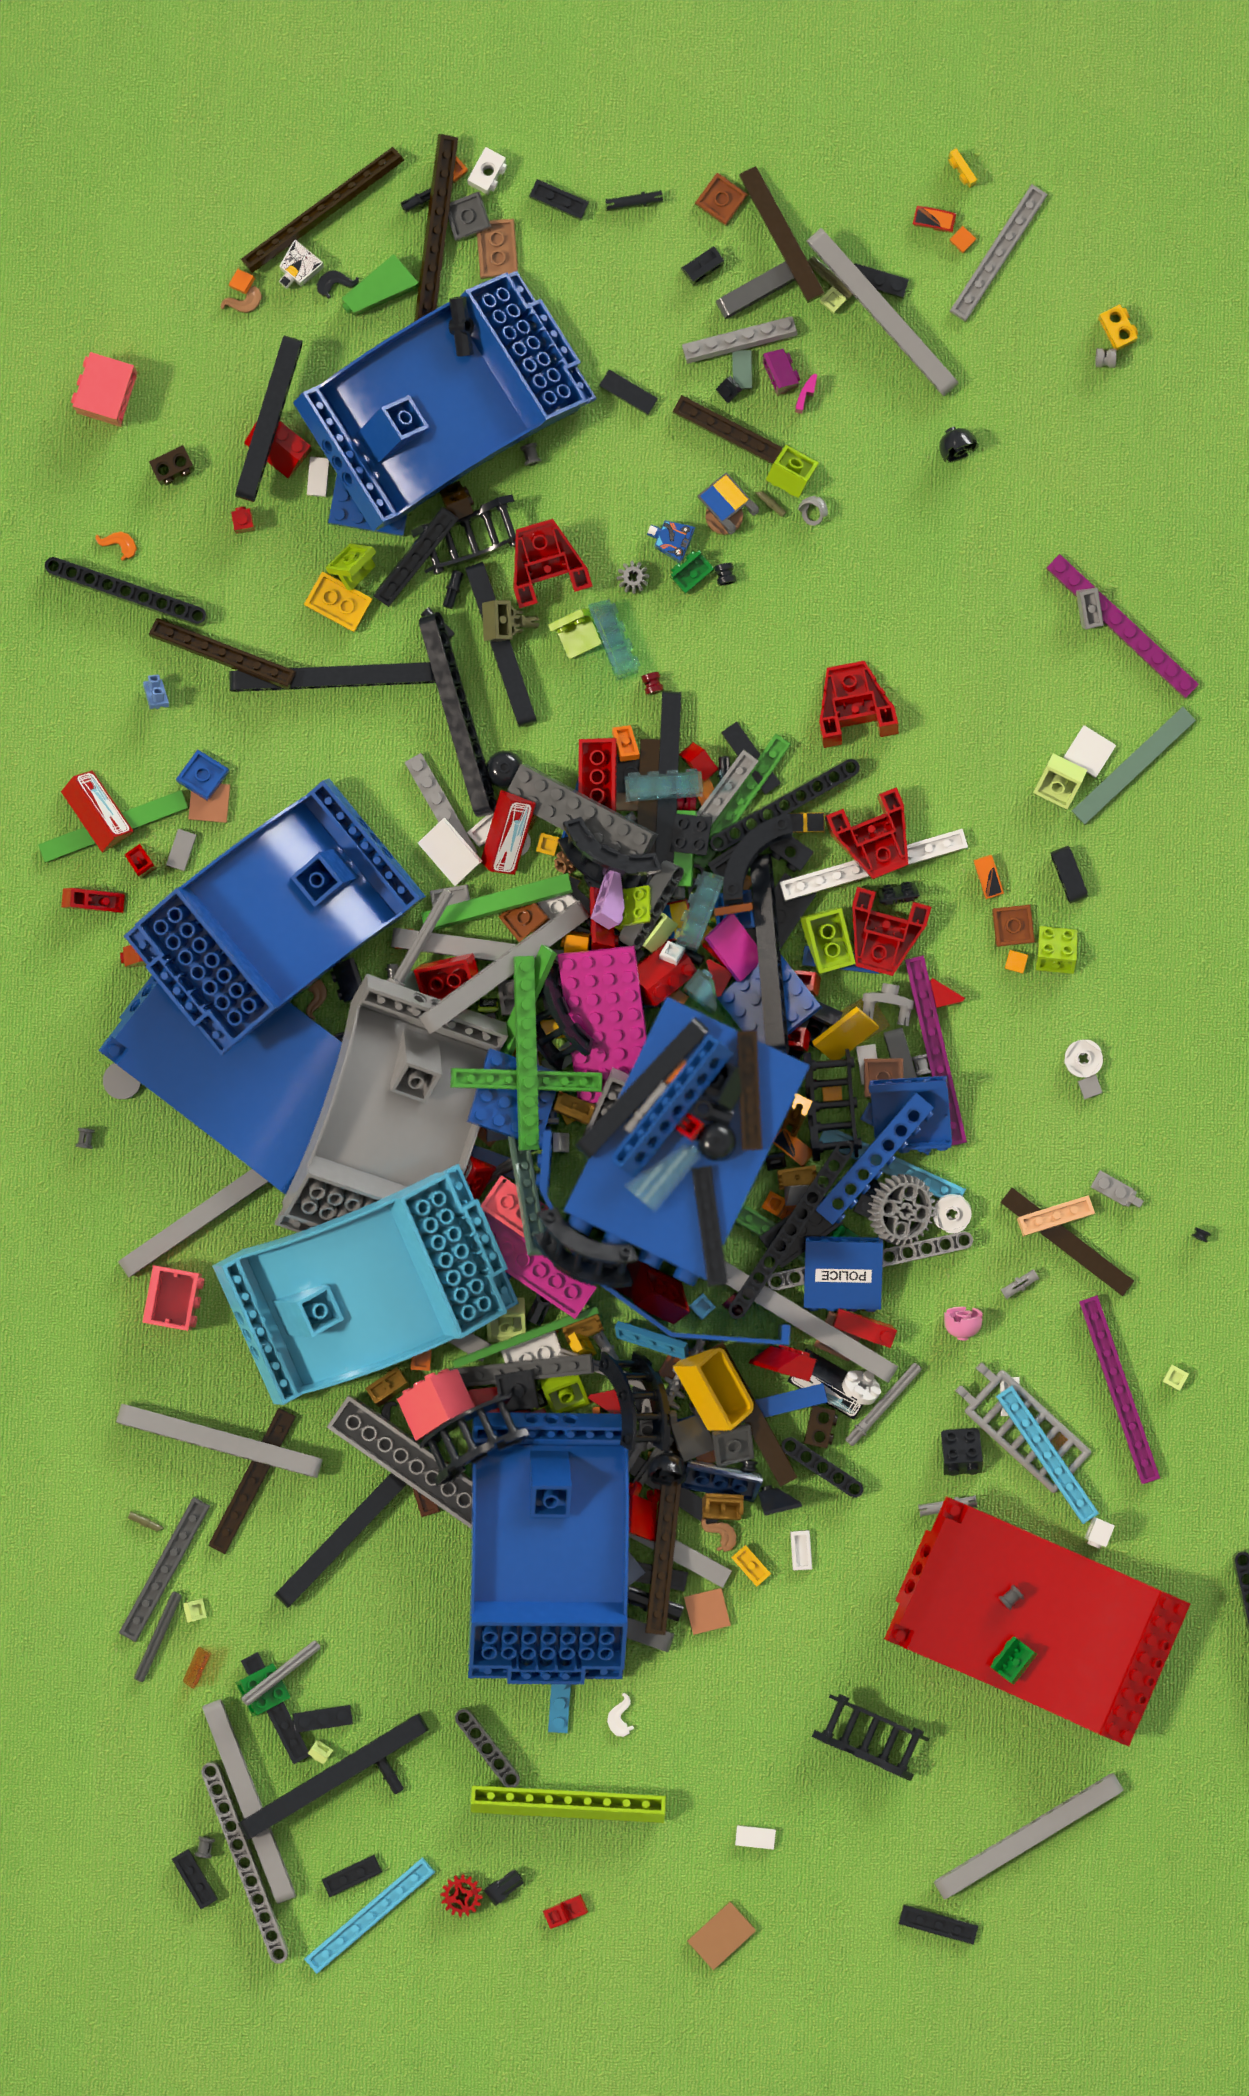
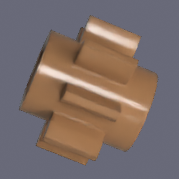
M563 851L556 854L558 858L554 862L559 872L566 874L576 870Z

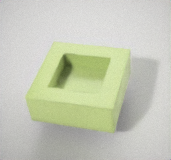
M832 286L820 299V302L834 314L847 298Z
M1171 1365L1162 1382L1180 1391L1189 1374Z
M203 1599L183 1603L187 1622L207 1618Z
M316 1740L308 1754L314 1760L324 1764L333 1750L319 1740Z

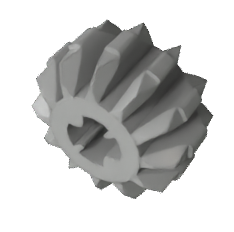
M634 561L630 562L631 567L624 563L623 567L625 570H618V573L622 575L617 576V580L622 581L619 587L622 588L626 585V593L630 588H632V594L636 593L635 588L642 592L643 588L641 585H648V582L644 580L649 579V575L644 574L647 568L644 567L640 570V562L636 567H634ZM632 573H633V576H634L635 574L637 575V576H636V581H634V582H633V579H632L631 581L629 580V579H630V574H632Z

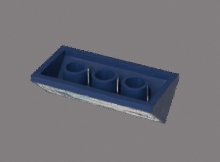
M690 1459L684 1462L686 1465V1480L681 1484V1488L705 1493L744 1495V1501L754 1502L762 1485L763 1478L757 1472L744 1471L728 1466L717 1467L713 1463Z

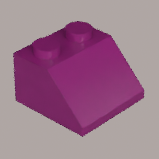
M784 349L763 354L762 363L777 396L799 386L800 376L797 370L793 371L791 367L793 361L789 352L785 353Z

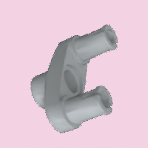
M883 983L881 993H863L862 1001H864L862 1011L873 1020L875 1003L895 1004L900 1007L897 1024L909 1026L914 1001L898 996L899 985Z

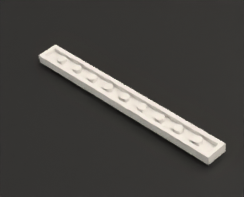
M963 829L908 844V865L968 848ZM850 861L785 880L779 884L784 900L788 901L870 876L855 861Z

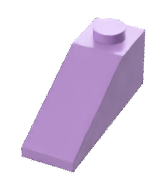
M608 869L604 875L591 919L609 930L618 926L623 920L624 899L621 873Z

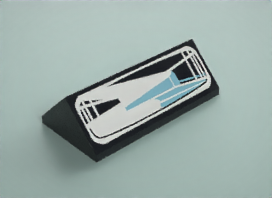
M806 1348L804 1352L810 1353L809 1357L816 1359L810 1382L792 1376L789 1377L787 1382L799 1389L824 1383L828 1402L825 1404L854 1420L864 1404L857 1403L856 1398L853 1396L849 1398L845 1394L842 1383L848 1372Z

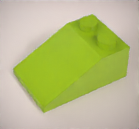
M832 908L800 917L804 935L819 974L856 964L842 908Z

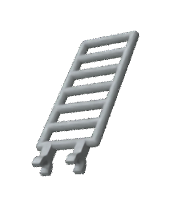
M980 1362L976 1369L990 1381L976 1398L961 1385L955 1390L969 1403L965 1413L1049 1491L1056 1493L1059 1489L1055 1483L1053 1484L1045 1476L1047 1474L1045 1468L1042 1467L1038 1470L1031 1464L1037 1457L1034 1452L1031 1451L1024 1457L1017 1451L1025 1441L1022 1434L1012 1444L1003 1438L1004 1434L1014 1425L1011 1418L1009 1417L998 1431L988 1424L1003 1408L998 1401L983 1419L974 1410L1003 1379L1009 1386L1012 1385L1015 1391L1025 1400L1024 1404L1027 1408L1032 1406L1039 1412L1035 1418L1039 1425L1044 1419L1053 1425V1428L1046 1434L1049 1441L1058 1432L1068 1439L1057 1451L1061 1458L1073 1445L1082 1452L1068 1467L1072 1474L1090 1456L1091 1450L1004 1370L999 1371L995 1375Z

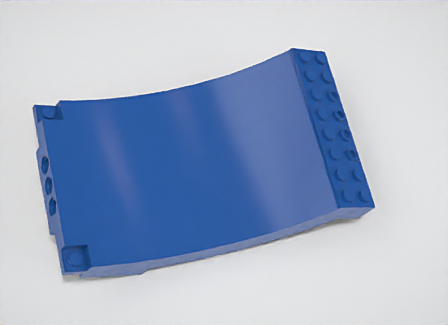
M517 271L510 274L504 273L469 288L460 295L466 297L468 315L474 322V331L471 334L474 354L457 356L454 335L449 331V321L452 317L450 302L370 349L322 384L302 392L293 402L373 532L402 519L426 500L473 469L597 399L577 367L581 363L543 301L541 299H534Z
M329 778L321 781L307 795L269 819L212 861L181 887L173 890L141 918L124 937L147 964L145 966L146 969L190 1023L200 1029L222 1056L335 965L400 920L426 896Z
M151 976L119 1018L122 1020L98 1051L286 1195L319 1119L337 1064L342 1042L288 1002L241 1042L235 1044L221 1056L200 1029L190 1023L155 978Z
M486 1412L495 1436L500 1437L508 1434L509 1430L501 1412ZM510 1413L515 1427L519 1430L526 1428L529 1433L528 1437L523 1443L499 1451L496 1448L487 1453L488 1457L476 1464H472L468 1678H507V1684H585V1679H623L628 1626L629 1469L628 1449L620 1445L622 1433L621 1414ZM479 1416L473 1418L472 1438L476 1446L483 1445L488 1440Z

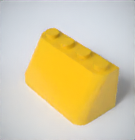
M712 1348L684 1358L673 1366L707 1430L731 1431L752 1413L753 1401L724 1349Z

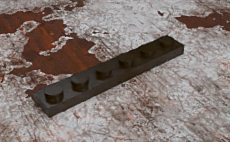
M682 395L672 412L772 465L783 447Z
M737 1031L738 1068L741 1084L742 1151L762 1150L757 1031Z

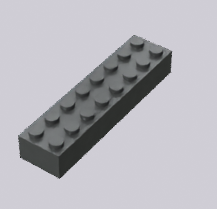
M520 764L507 790L508 793L535 802L536 806L533 814L564 831V821L582 817L585 825L599 843L605 844L621 854H649L658 837L657 833L528 764Z

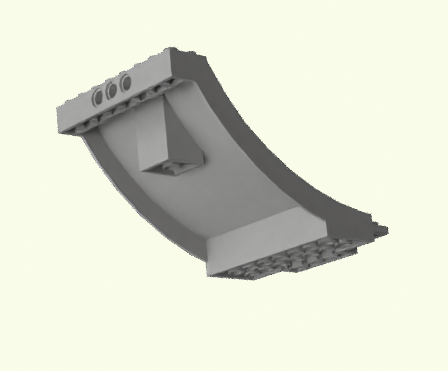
M366 974L350 1003L339 1057L319 1119L300 1166L283 1199V1208L275 1220V1225L295 1232H301L381 1200L435 1173H441L456 1164L460 1165L464 1175L480 1126L467 1122L477 1088H450L451 1068L482 1069L488 1049L500 1051L508 1037L507 1024L465 1009L438 1030L429 1034L420 1021L419 1016L441 1001L440 999Z

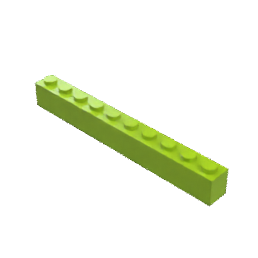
M472 1786L471 1813L664 1823L666 1796Z

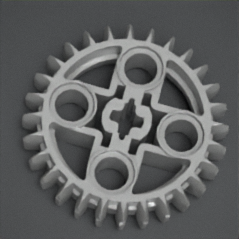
M908 1174L892 1175L891 1179L885 1178L886 1184L879 1183L881 1188H875L876 1195H871L874 1200L868 1204L872 1206V1209L867 1210L869 1213H872V1216L868 1218L873 1221L870 1226L875 1228L874 1232L879 1234L878 1237L888 1243L895 1245L912 1244V1240L918 1241V1235L924 1236L923 1230L929 1231L926 1227L928 1224H933L930 1221V1217H935L931 1212L936 1209V1207L931 1205L935 1202L934 1199L930 1198L933 1193L929 1191L930 1187L917 1177ZM893 1192L892 1198H888V1196ZM917 1195H919L920 1204L916 1203ZM883 1216L888 1217L886 1226L883 1220ZM911 1221H915L914 1225L910 1228Z

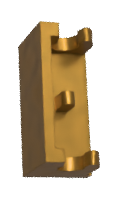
M558 1091L551 1111L587 1125L590 1122L595 1106L562 1091Z
M796 1093L785 1116L782 1130L786 1129V1125H791L793 1127L791 1136L796 1137L812 1101Z
M816 1165L777 1170L779 1190L784 1189L785 1186L810 1185L816 1177Z
M598 1314L562 1327L568 1344L571 1342L568 1336L574 1332L589 1337L604 1331Z
M396 1367L365 1389L374 1403L380 1407L411 1385L403 1376V1373Z
M706 1493L702 1497V1519L740 1521L744 1510V1495Z

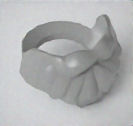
M809 496L802 500L798 507V511H802L803 520L809 525L820 524L823 518L828 515L827 505L821 497ZM810 504L819 508L820 517L816 521L808 518L807 510Z

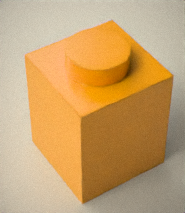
M570 931L566 936L562 937L561 947H564V953L588 951L590 934Z

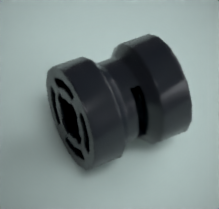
M732 562L714 566L715 573L718 575V586L736 582V577L732 574L734 569Z

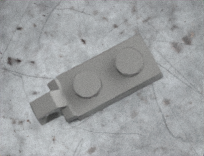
M1099 1170L1090 1186L1092 1189L1123 1206L1129 1207L1130 1204H1133L1140 1208L1144 1202L1135 1196L1137 1192L1133 1188Z

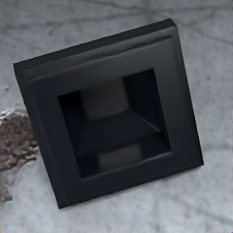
M773 1152L766 1156L768 1171L786 1167L784 1152Z

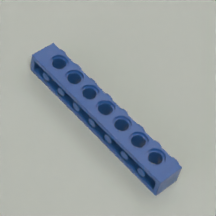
M709 1034L612 1156L611 1160L635 1178L733 1055V1052Z
M915 1093L815 1210L832 1225L835 1222L839 1224L846 1216L844 1211L847 1208L852 1209L858 1202L857 1196L860 1193L864 1195L871 1187L869 1185L870 1181L873 1178L877 1180L884 1172L881 1170L885 1164L889 1166L896 1158L895 1152L898 1149L902 1151L909 1143L907 1141L908 1137L911 1134L915 1136L919 1132L921 1122L923 1120L927 1122L932 1117L934 1107L919 1094ZM913 1110L919 1113V1119L914 1122L908 1118V1114ZM904 1125L907 1132L904 1136L896 1134L897 1126ZM886 1140L894 1142V1147L890 1151L883 1148V1143ZM878 1154L881 1156V1163L879 1165H873L870 1162L872 1155ZM861 1169H866L869 1172V1176L865 1180L858 1178V1172ZM854 1184L856 1192L854 1194H847L845 1192L846 1185ZM836 1198H840L844 1202L843 1207L840 1209H835L832 1205L833 1200Z

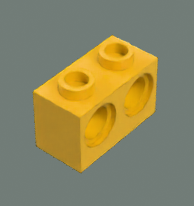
M1120 304L1100 314L1098 317L1116 351L1136 342L1138 338V331L1135 325H1131L1128 320L1130 318L1126 308L1122 309ZM1117 315L1120 318V322H1112L1110 316ZM1124 331L1129 335V338L1126 340L1121 339L1119 333Z

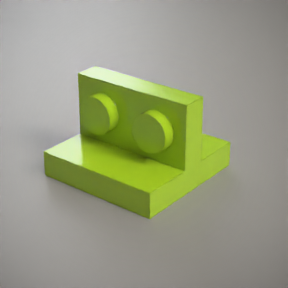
M349 543L325 569L329 574L338 575L347 590H353L376 566L371 558L376 551L372 546Z

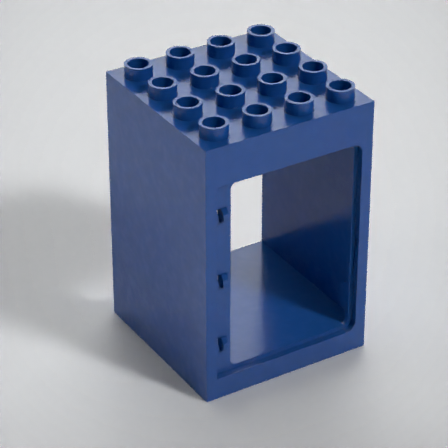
M667 997L619 1097L694 1017L710 1031L684 1059L688 1061L710 1034L733 1052L727 1063L738 1067L737 1030ZM757 1040L762 1150L742 1151L739 1097L733 1108L734 1113L729 1125L736 1135V1147L732 1155L723 1161L714 1162L708 1160L700 1153L697 1146L698 1135L692 1142L673 1129L634 1178L611 1160L612 1156L631 1134L624 1126L635 1115L633 1112L588 1160L564 1209V1212L570 1216L567 1224L572 1229L586 1236L590 1235L593 1227L606 1233L602 1241L604 1244H632L633 1247L642 1250L638 1261L659 1270L663 1261L677 1267L672 1277L692 1287L695 1286L698 1278L704 1281L707 1280L691 1168L711 1166L723 1246L810 1065ZM700 1095L687 1113L706 1126L712 1123V1121L696 1116L694 1106L702 1100L716 1105L719 1104ZM645 1101L637 1108L638 1110L645 1103ZM702 1103L698 1106L699 1114L706 1115L709 1108L706 1104Z

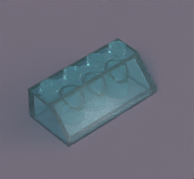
M610 599L589 604V612L603 642L602 645L617 681L638 673L640 663L637 656H633L631 653L633 646L630 639H626L623 632L626 629L622 620L618 621L616 614L619 612L615 603L611 604Z
M686 769L684 773H678V770L666 771L667 774H659V771L647 772V775H640L638 772L628 773V776H625L626 802L703 797L701 771L697 772V769Z
M703 871L702 875L698 874L694 884L697 886L696 892H691L687 902L691 905L688 911L684 910L680 920L684 923L681 929L677 928L674 939L677 940L676 944L698 952L723 887V876Z
M698 969L685 985L683 992L714 1015L717 1010L714 980H712L713 975L705 969L703 971Z

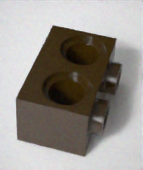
M183 445L149 461L160 485L164 484L165 486L173 483L175 478L179 476H188L192 473L191 470L195 469ZM185 459L186 464L183 467L176 465L177 460ZM162 467L169 468V472L166 475L159 474V470Z
M460 481L452 483L440 491L446 509L456 515L458 519L474 513L471 507L474 505L473 499L467 487H462Z
M812 1406L804 1443L823 1448L832 1445L834 1434L831 1433L832 1426H836L838 1419L835 1410ZM822 1412H826L829 1415V1420L826 1423H820L818 1420V1416ZM817 1431H822L825 1434L822 1442H817L814 1439V1434Z

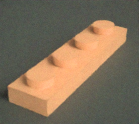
M1088 1195L1018 1217L1017 1221L1024 1237L1094 1215L1095 1211Z

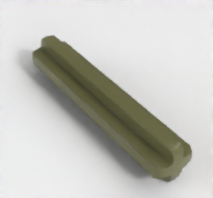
M812 256L808 260L810 267L828 284L837 289L847 300L853 296L839 278L818 259Z

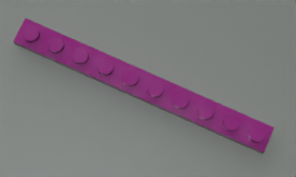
M1060 554L1046 568L1074 596H1076L1077 590L1096 588ZM1098 590L1103 623L1185 699L1199 684Z
M924 955L906 959L905 964L931 1076H947L952 1146L967 1143Z
M1098 1295L1081 1300L1079 1304L1140 1482L1145 1484L1160 1479Z

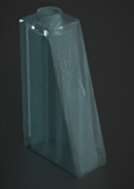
M685 1144L628 1182L624 1187L656 1212L701 1156L698 1153L700 1151L692 1144L689 1147Z

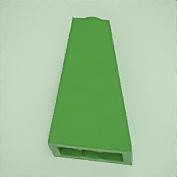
M393 254L342 297V302L344 303L342 307L348 314L352 312L354 316H357L416 290L419 287V283Z

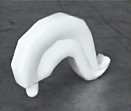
M626 1693L622 1694L624 1700L608 1713L607 1720L610 1730L616 1736L621 1737L630 1734L629 1731L634 1729L633 1726L628 1727L627 1723L621 1719V1714L630 1705V1697Z

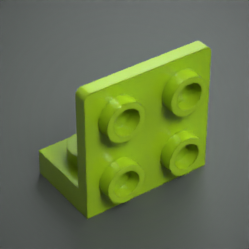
M589 609L577 610L548 624L551 632L558 633L569 659L603 644Z
M650 886L622 889L624 899L623 920L615 928L621 932L624 926L649 923L651 914Z
M1040 926L1035 970L1074 974L1077 961L1078 931L1076 929Z

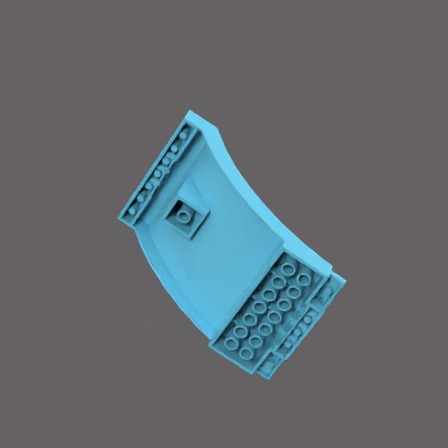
M459 1164L441 1173H435L353 1212L283 1238L244 1248L213 1265L273 1404L284 1405L302 1394L324 1389L381 1370L452 1339H462L506 1314L508 1309L519 1304L505 1272L508 1269L479 1200L473 1198Z

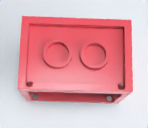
M90 352L89 357L86 356L83 362V367L85 368L83 375L80 374L77 381L78 391L77 393L74 392L71 403L77 414L121 427L138 372L134 365Z
M501 1175L481 1204V1207L488 1214L524 1237L516 1185ZM540 1202L541 1211L549 1209L548 1206Z
M153 1265L142 1323L192 1331V1328H195L197 1324L195 1310L199 1309L201 1297H198L199 1289L203 1290L205 1278H202V1274Z
M447 1368L440 1371L438 1375L435 1372L428 1374L424 1377L425 1380L413 1384L414 1388L411 1387L402 1392L403 1395L397 1398L415 1441L424 1439L425 1435L432 1433L450 1419L475 1407L458 1369L450 1371Z

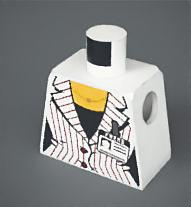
M295 240L280 264V269L285 274L279 280V283L286 289L294 281L298 285L303 286L324 268V264Z

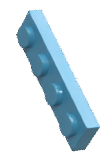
M618 1321L615 1325L616 1337L618 1339L680 1359L689 1356L688 1344L683 1340L667 1337L664 1334H658L646 1328H639L630 1323Z
M551 1684L548 1732H568L571 1684Z

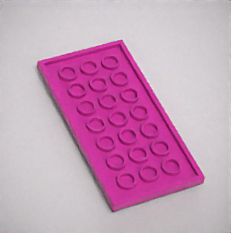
M635 946L558 954L563 997H565L571 1011L568 1014L574 1023L578 1022L581 1028L594 1039L591 1053L586 1057L579 1051L571 1053L574 1072L602 1073V1090L612 1068L630 1074L647 1039ZM577 1091V1098L588 1103H597L601 1092Z

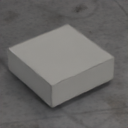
M1096 1075L1077 1081L1084 1099L1102 1093Z

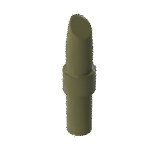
M756 492L758 497L778 515L783 517L787 513L765 492Z
M132 1511L128 1516V1519L141 1524L143 1527H148L157 1532L164 1529L158 1523L151 1521V1519L145 1516L142 1517Z

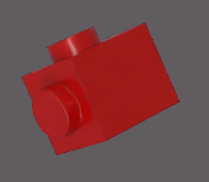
M245 506L235 508V511L231 512L236 534L255 531L250 508L246 509Z

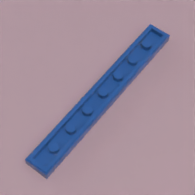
M824 1383L757 1399L756 1402L763 1415L770 1417L826 1403L828 1398ZM692 1416L677 1419V1422H680Z

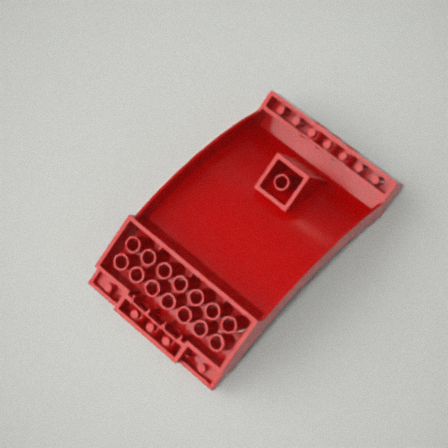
M946 1496L931 1531L925 1530L896 1597L895 1601L899 1605L884 1639L1129 1747L1191 1603ZM1014 1585L1025 1598L1018 1600L1012 1606V1609L1009 1610L998 1597L1005 1595L1011 1589V1586ZM1015 1636L1033 1650L1037 1656L1013 1685L992 1669L991 1665L994 1658L1005 1648L1007 1641Z

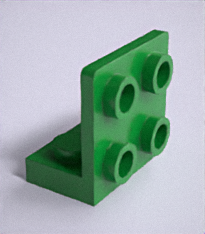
M270 1664L236 1681L235 1683L242 1697L277 1670L275 1665ZM281 1680L247 1707L252 1717L289 1699L290 1695Z

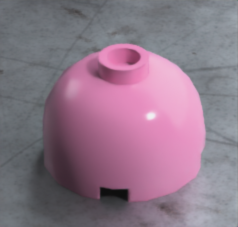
M966 1307L947 1309V1313L944 1312L946 1330L952 1336L957 1337L958 1340H968L969 1337L976 1335L982 1326L983 1313L981 1310L972 1308V1311H965Z

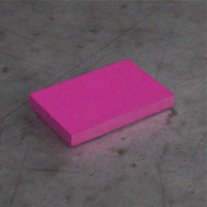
M728 914L705 937V940L737 982H741L757 967L759 963L757 944L734 914Z

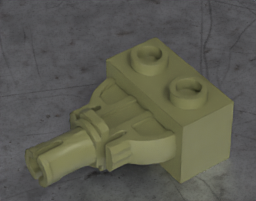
M493 600L482 603L484 641L501 642L510 640L516 633L523 632V629L517 628L537 629L539 627V623H532L539 621L537 616H517L523 613L520 610H515L511 606V601Z

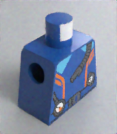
M664 521L662 528L651 525L647 535L657 539L655 543L657 550L681 564L695 527Z

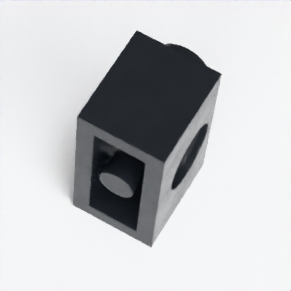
M794 837L778 842L769 848V851H771L770 855L778 861L780 859L787 863L786 867L793 872L796 870L800 872L814 853ZM793 848L796 855L794 857H787L785 850Z

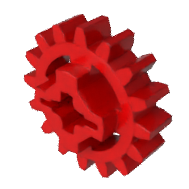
M462 1874L461 1878L454 1875L453 1881L447 1879L449 1885H443L442 1888L446 1892H441V1896L445 1897L441 1902L442 1904L447 1903L446 1911L450 1908L452 1909L451 1915L459 1912V1917H461L462 1913L465 1912L469 1916V1910L476 1912L475 1905H481L478 1899H482L483 1895L478 1894V1892L482 1890V1887H476L478 1881L472 1882L471 1875L468 1879H465L464 1874ZM462 1883H466L470 1885L472 1888H466L462 1885ZM454 1885L455 1892L449 1895V1891L451 1887ZM459 1888L460 1891H462V1893L467 1894L465 1895L464 1902L461 1899V1897L457 1898L459 1894ZM475 1895L473 1903L469 1906V1898ZM452 1903L460 1904L461 1908L454 1906Z

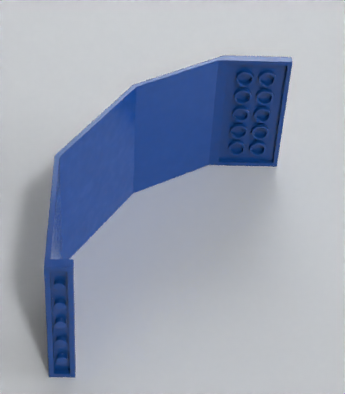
M544 1130L543 1135H539V1148L542 1150V1154H538L537 1166L541 1169V1173L536 1175V1186L543 1195L549 1209H553L554 1207L549 1199L553 1134L552 1131ZM600 1285L670 1337L789 1345L790 1325H778V1340L673 1333L612 1288H606L607 1285Z

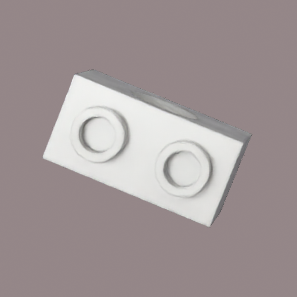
M485 147L467 180L468 185L487 195L490 191H494L498 184L497 178L499 174L503 175L507 168V164H505L506 158ZM487 168L494 171L490 176H486L483 172Z
M1093 1517L1084 1538L1088 1539L1089 1545L1099 1549L1101 1545L1106 1547L1115 1526Z

